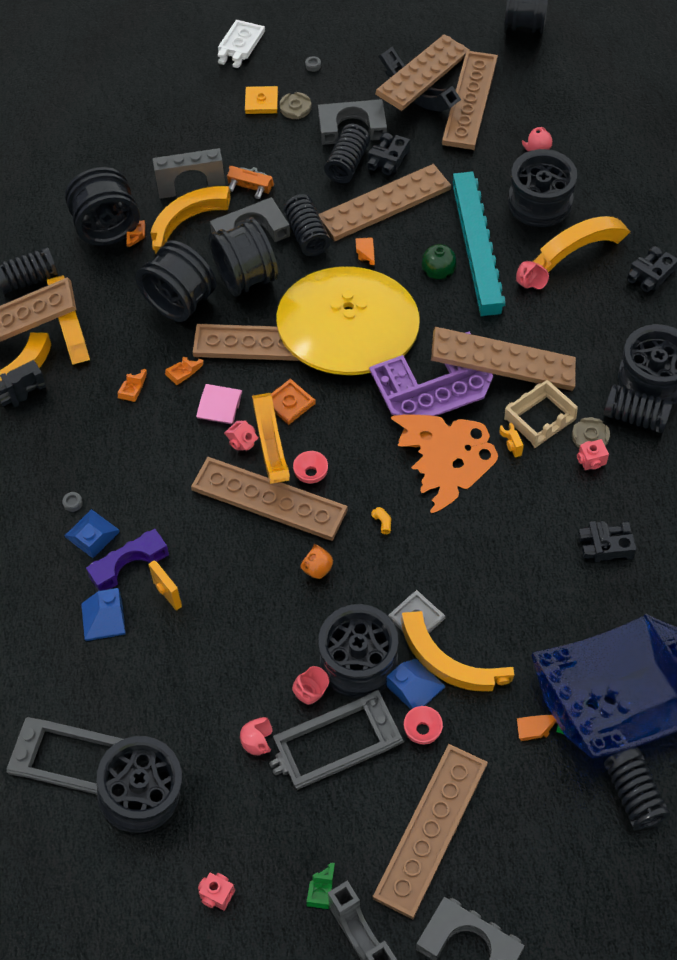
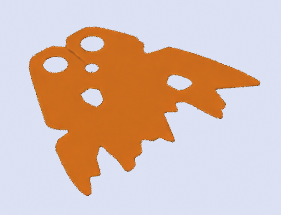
M395 415L391 417L393 421L408 430L407 433L400 437L398 446L419 445L421 447L418 452L423 457L411 467L425 474L422 479L421 493L440 487L438 494L432 499L435 505L430 510L431 513L445 508L457 499L459 495L457 486L463 489L470 488L498 459L494 445L487 442L490 437L488 430L480 422L458 419L453 421L449 427L438 416ZM474 428L481 430L482 437L479 439L472 438L471 430ZM428 431L432 434L430 440H423L420 433ZM466 445H470V446H471V450H470V451H467V450L465 449V446H466ZM480 450H489L491 457L488 460L481 459L479 456ZM457 458L463 460L464 465L462 467L453 468V462Z

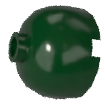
M435 244L424 252L422 270L427 273V276L434 279H444L447 275L454 273L456 269V255L450 247L443 244Z

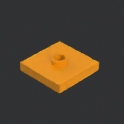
M278 86L246 87L245 114L277 113Z
M155 560L149 563V568L156 588L165 596L173 608L178 610L182 607L177 586Z

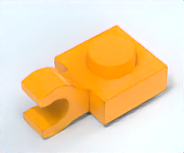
M509 423L508 431L504 430L503 426H500L501 436L508 438L506 441L508 450L513 452L514 457L522 456L524 445L517 430H514V425Z

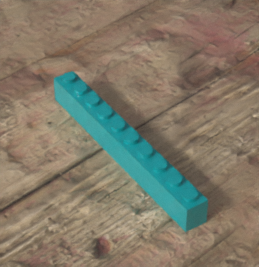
M473 172L454 173L453 190L480 316L502 314V307L505 306V297L501 296L502 284L498 282V268L495 269L496 258L495 255H492L493 244L489 242L490 231L486 229L487 218L483 216L484 205L480 203L481 192L477 190L478 179L474 177Z

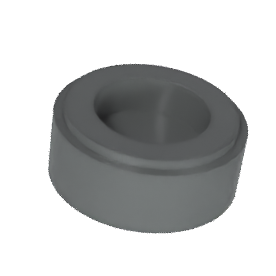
M315 56L307 58L305 61L306 69L311 72L318 71L321 68V60Z
M76 492L67 493L62 500L64 508L69 512L78 511L83 505L80 494Z

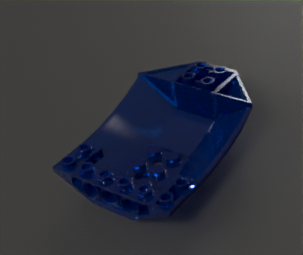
M644 614V616L591 638L532 653L531 656L545 703L563 734L592 759L628 750L677 732V627ZM604 698H612L615 701V704L611 705L610 703H606ZM587 704H592L596 709L588 707Z

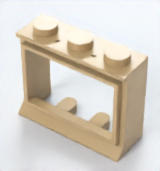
M546 380L543 383L537 384L530 392L524 393L514 403H509L505 408L504 419L512 423L532 443L535 449L575 421L578 407L551 382ZM547 397L565 415H558L555 422L550 425L548 423L545 424L543 430L537 433L519 416Z

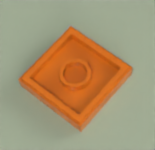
M289 379L271 393L275 414L288 425L316 404L315 399L292 379Z

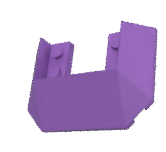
M403 355L369 367L392 415L437 416L484 399L493 378L492 373L445 364L450 374L418 385Z

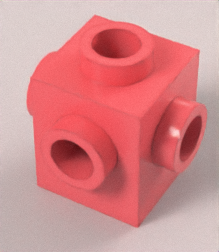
M236 421L225 432V435L230 440V445L236 450L247 451L255 445L254 442L258 439L255 429L246 421Z
M602 439L592 442L587 441L581 444L579 453H577L578 462L583 465L585 470L597 469L606 465L609 456Z
M209 873L207 878L204 877L198 887V890H200L199 895L202 899L201 902L210 908L216 906L225 911L235 892L234 884L228 882L229 879L220 873L216 875Z

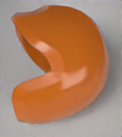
M314 544L301 563V569L309 576L321 579L330 571L333 565V558L326 550Z

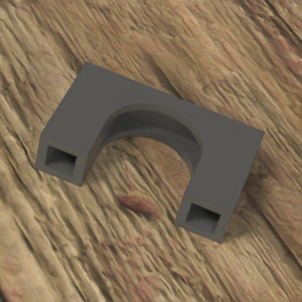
M382 99L318 105L322 145L336 144L338 140L337 126L346 119L364 121L369 128L370 140H380L382 133H387Z
M220 148L153 158L160 199L176 196L175 178L180 173L188 170L203 172L207 176L208 187L225 186Z
M272 197L210 221L211 233H217L220 229L227 231L235 228L238 222L246 221L247 218L253 217L261 226L267 229L274 242L290 236L289 223Z
M348 880L328 892L329 908L361 960H397L386 941L379 943L361 912L360 900Z
M446 897L442 899L416 944V950L432 960L438 959L446 943L453 935L463 931L474 932L485 940L490 951L489 960H518L525 946L521 944L522 941L512 934L508 936L501 931L502 929L497 924L485 922L477 912L473 910L467 911L461 907L462 904L459 901Z

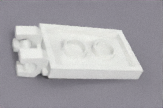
M236 20L218 46V57H220L218 63L224 65L228 56H232V60L235 61L232 64L233 67L239 68L242 64V59H248L264 34L265 26Z

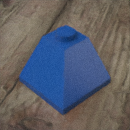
M91 509L64 536L90 557L94 558L120 530Z
M118 588L98 591L81 604L85 641L126 634L122 598Z
M417 659L401 663L387 676V687L410 709L426 706L445 688V685Z

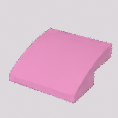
M206 384L196 417L198 419L233 425L236 410L239 408L242 390Z

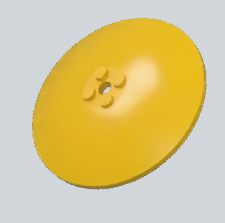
M359 267L327 268L301 278L286 291L277 310L278 333L283 344L292 355L315 369L340 375L371 373L369 367L402 355L404 356L411 349L417 338L420 323L416 303L401 284L382 273Z

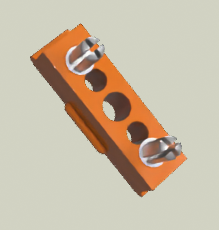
M229 167L227 179L228 183H230L229 190L231 192L238 185L257 190L255 198L260 199L263 192L269 194L271 187L274 186L272 176L258 172L255 167L252 169Z

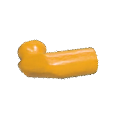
M381 507L373 509L371 515L374 519L381 521V533L389 534L391 531V517Z

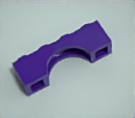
M156 529L143 533L141 537L134 541L127 542L120 549L111 551L99 561L92 562L86 567V570L98 591L108 590L118 585V573L125 564L134 560H143L148 563L154 560L158 562L168 556L169 552Z

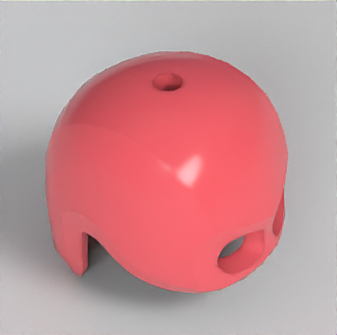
M537 127L529 134L528 142L522 140V145L528 152L538 149L549 150L552 146V137L544 127Z
M532 261L522 262L516 274V281L527 289L530 287L542 289L549 279L548 271L543 266Z
M312 666L306 672L298 675L293 683L292 690L300 701L307 705L313 704L322 697L330 682L329 676L322 668Z
M266 717L254 719L242 727L240 741L248 753L258 756L271 751L264 738L272 733L269 719Z

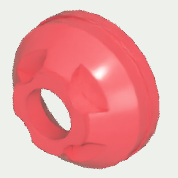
M306 451L296 457L293 463V470L300 481L316 483L326 476L328 462L321 453ZM308 469H314L317 472L314 476L306 475Z
M418 706L407 713L404 719V730L407 737L413 742L424 745L430 744L441 734L442 718L433 708ZM424 724L428 726L429 732L424 735L419 734L416 730L417 727Z

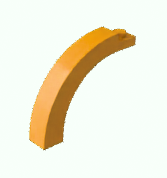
M229 186L198 189L177 198L165 207L156 218L150 232L152 249L155 250V253L168 241L173 230L187 218L206 211L228 210L230 203Z
M608 216L591 218L577 223L555 236L540 249L542 253L533 262L543 266L549 272L563 258L578 248L602 240H609L618 244L630 231L617 218Z
M64 275L47 279V284L51 285L65 279ZM72 311L58 317L72 365L90 360L76 312Z
M30 332L24 350L12 363L0 370V375L3 373L7 375L11 370L32 360L40 368L50 351L51 341L49 334Z
M271 393L254 395L252 400L270 484L289 481L290 474L281 446Z
M422 611L402 613V630L411 651L419 662L439 679L459 688L473 691H493L495 683L506 685L512 682L514 677L513 667L482 669L461 664L447 656L434 643L426 629Z

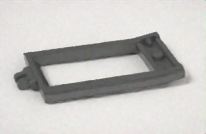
M379 690L359 700L274 735V740L280 752L275 755L276 759L269 764L271 768L279 765V767L273 769L274 775L283 773V775L290 774L298 790L386 752L404 741ZM365 709L380 742L301 776L286 742Z
M25 718L7 766V773L97 795V783L32 768L44 732L109 747L123 739L51 721ZM118 767L116 773L119 774L124 770V767ZM115 789L112 794L117 797L121 796L123 790Z

